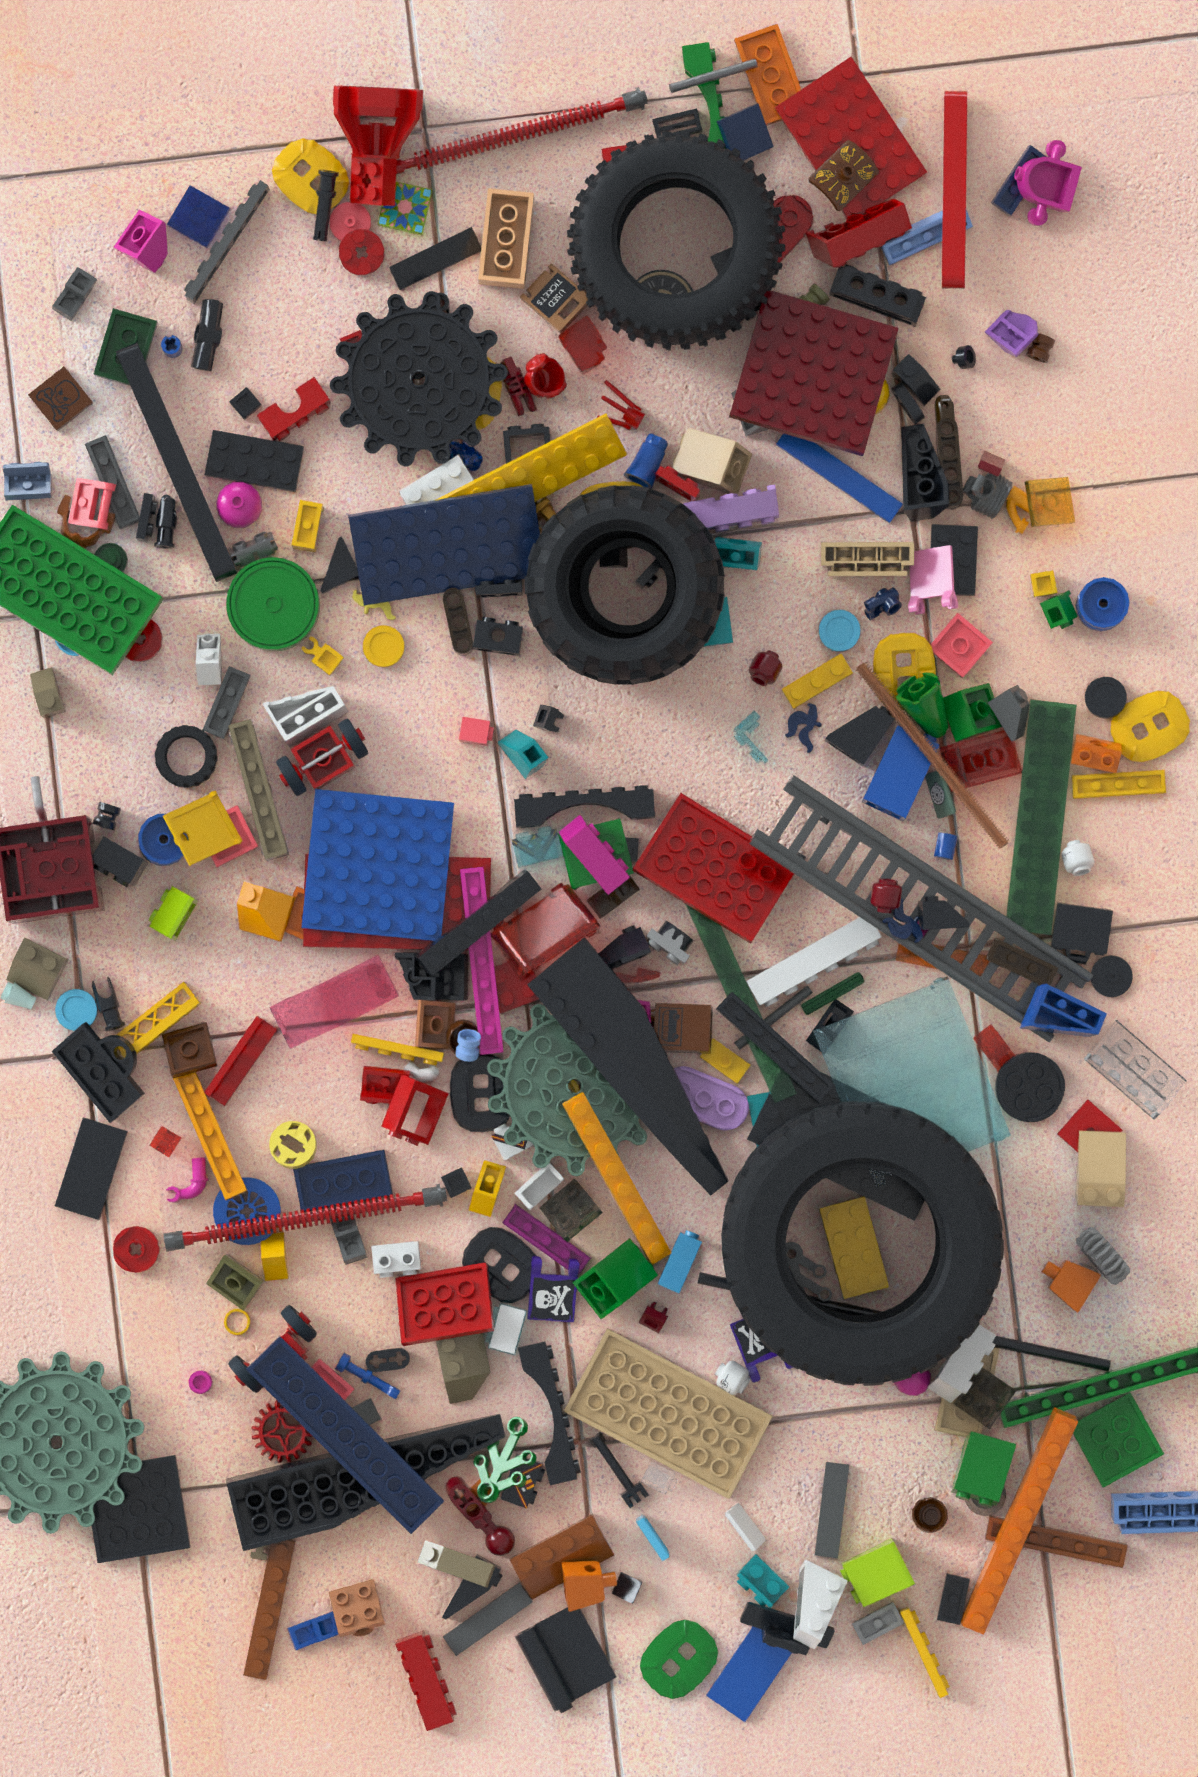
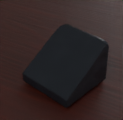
M627 546L615 548L605 553L600 558V567L627 568Z
M621 1572L617 1580V1586H614L612 1594L633 1604L642 1581Z

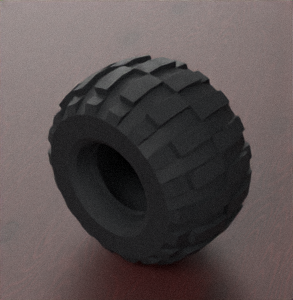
M614 485L598 488V490L584 495L581 494L569 501L557 514H553L542 527L543 531L536 543H533L528 557L529 564L527 576H525V594L527 595L529 606L528 613L533 627L536 628L543 640L542 643L553 656L561 660L569 669L581 676L614 685H634L651 682L668 676L685 666L696 656L705 643L709 641L716 628L715 626L724 603L725 574L723 562L716 547V542L708 528L684 504L667 494L650 488L634 485ZM624 546L637 547L652 554L661 564L667 581L666 596L660 609L648 620L635 625H620L604 618L594 607L589 594V578L596 562L610 550Z

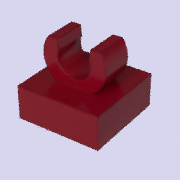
M654 1301L650 1306L646 1307L638 1323L659 1333L668 1318L666 1315L668 1309L665 1307L662 1312L655 1310L657 1302Z

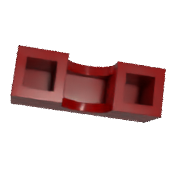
M315 377L295 389L301 399L300 407L295 412H283L275 402L257 414L258 419L273 441L285 439L291 434L290 430L296 426L298 428L303 427L310 421L309 418L314 414L321 415L329 409L330 399Z

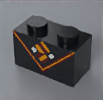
M536 1460L531 1466L523 1464L510 1470L508 1478L511 1477L512 1473L519 1471L526 1476V1483L522 1487L514 1485L503 1490L501 1500L526 1509L528 1504L533 1505L537 1495V1491L534 1490L536 1481L541 1483L546 1470L541 1468L543 1463ZM521 1476L516 1478V1483L520 1481Z

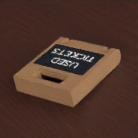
M551 263L548 268L553 273L550 275L544 270L526 290L531 297L528 298L522 294L520 298L556 331L562 334L588 306L586 304L588 299L584 291L579 292L577 285ZM574 299L578 306L563 320L559 314Z

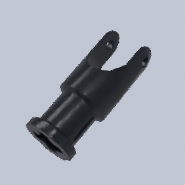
M166 494L161 497L160 508L156 516L158 532L157 542L154 543V547L173 549L175 548L173 533L177 525L175 500Z
M107 977L111 991L109 998H102L97 992L94 981H92V990L99 1012L103 1013L106 1032L125 1026V1022L121 1020L118 1011L120 1006L109 977Z

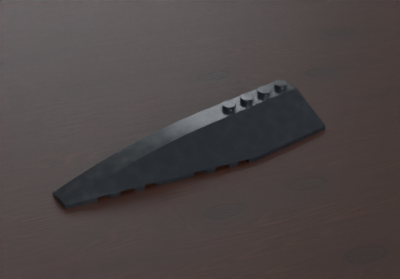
M585 937L582 938L527 985L627 1105L711 1196L729 1180L717 1155L712 1150L710 1141L699 1123L697 1114L694 1113L690 1105V1100L674 1068L667 1058L668 1055L665 1049L662 1048L657 1033L648 1019L646 1010Z
M495 1414L403 1434L384 1440L426 1480L427 1477L441 1472L446 1467L467 1458L472 1453L480 1451L506 1436L501 1415ZM330 1453L226 1479L243 1551L336 1528L343 1522L380 1504Z

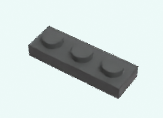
M230 666L228 667L202 729L203 731L225 739L229 730L228 725L232 723L251 677L250 674Z

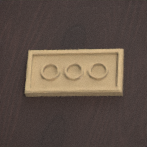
M994 1347L989 1356L984 1355L981 1360L984 1365L977 1375L973 1373L969 1380L972 1382V1385L966 1394L961 1393L951 1403L941 1397L934 1428L935 1431L967 1437L971 1431L982 1434L999 1348Z

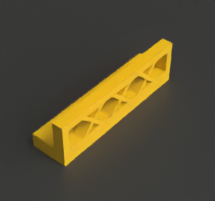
M183 982L117 1035L121 1037L125 1034L135 1035L132 1045L136 1054H138L197 1008L201 1002L186 983ZM184 989L190 996V999L182 1005L175 1004L176 994ZM172 998V1004L166 1003L169 999ZM162 1005L171 1006L170 1015L165 1019H157L159 1007ZM154 1012L153 1018H148ZM143 1020L153 1021L152 1029L146 1034L138 1033L139 1023ZM136 1026L135 1032H129ZM118 1046L120 1054L125 1058L126 1050Z

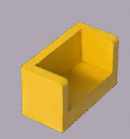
M305 500L299 501L291 544L293 549L316 552L320 519L324 511L323 504Z

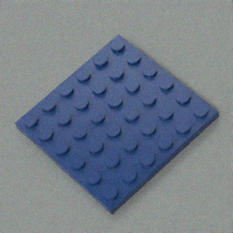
M315 789L301 928L435 941L441 937L454 803Z

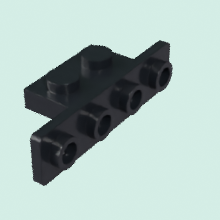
M747 1602L740 1617V1622L761 1629L763 1643L771 1647L786 1649L794 1654L807 1655L810 1647L793 1639L795 1615ZM827 1626L822 1640L817 1646L822 1648L828 1647L835 1632L834 1627Z

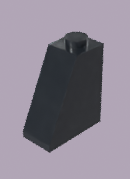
M874 706L828 734L824 741L863 767L895 718L892 717V714H890L889 709H886V707L881 706L878 708Z

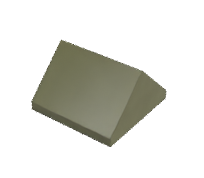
M226 1254L222 1257L206 1284L240 1309L245 1310L265 1281Z

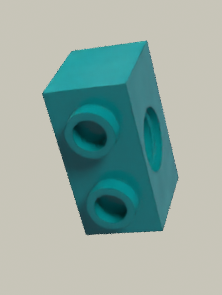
M723 537L715 538L714 541L716 542V547L724 567L758 570L762 542Z

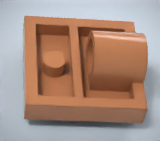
M374 1579L329 1592L340 1638L351 1634L357 1637L365 1636L372 1633L373 1628L385 1625Z

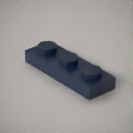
M1029 145L991 203L1008 216H1011L1023 199L1017 186V180L1014 178L1018 166L1022 167L1031 159L1047 156L1032 145Z

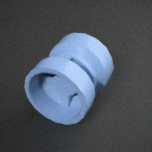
M461 1030L458 1033L457 1042L459 1045L456 1047V1057L463 1061H475L479 1056V1048L477 1046L480 1045L481 1035L475 1030Z

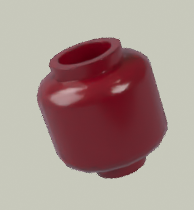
M770 650L758 652L749 666L752 681L761 686L775 683L783 668L779 655Z
M879 878V882H875L872 885L870 902L873 906L878 907L877 912L891 913L892 909L900 907L902 887L897 884V880Z

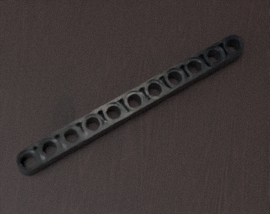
M136 342L117 350L118 359L215 581L219 582L237 574L138 343Z

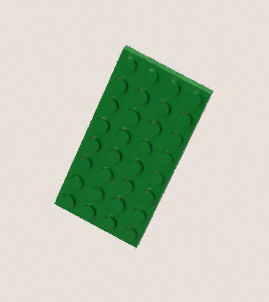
M12 505L0 522V606L113 676L164 598Z

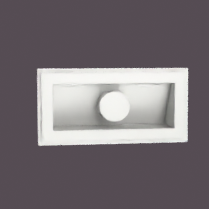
M739 1503L725 1512V1516L751 1551L754 1552L765 1542V1537Z

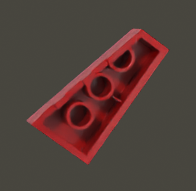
M891 199L866 209V214L864 215L852 214L846 217V222L835 225L833 222L824 225L825 230L818 233L811 230L806 232V236L813 257L837 268L844 266L847 263L846 261L865 255L866 251L872 248L883 246L886 241L892 238L903 236L912 226L905 203Z
M423 1630L397 1639L395 1645L397 1651L402 1653V1665L406 1673H409V1683L413 1694L417 1696V1706L426 1730L429 1731L454 1722L453 1716L457 1715L453 1701L448 1702L446 1693L449 1692L446 1680L440 1679L438 1671L442 1669L438 1657L433 1658L430 1650L434 1648L430 1634L425 1635Z

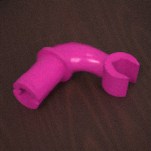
M192 1158L193 1179L190 1180L191 1185L183 1189L173 1186L168 1187L166 1191L174 1190L177 1194L173 1199L166 1200L177 1203L181 1199H192L202 1193L207 1181H209L206 1178V1158Z

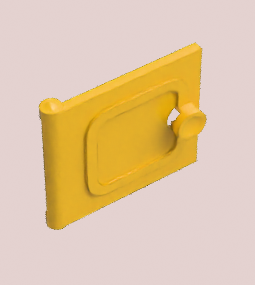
M216 790L163 815L174 837L175 844L179 846L189 866L243 842Z

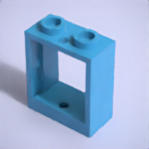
M688 1230L685 1231V1234L679 1233L671 1251L672 1253L660 1276L658 1285L680 1293L702 1241L698 1240L699 1235Z

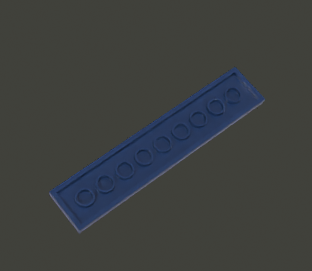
M280 1335L246 1368L410 1534L444 1502V1499Z

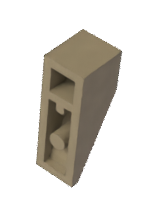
M426 1540L417 1562L487 1588L495 1565Z

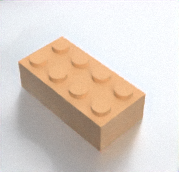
M488 188L478 275L480 285L525 289L534 193Z

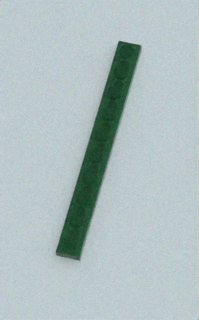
M685 904L726 997L733 992L762 1018L721 925ZM745 1037L774 1103L776 1104L796 1095L797 1093L790 1077Z

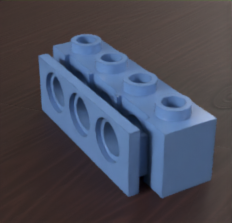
M1198 1491L1111 1494V1517L1114 1524H1118L1121 1534L1198 1532Z

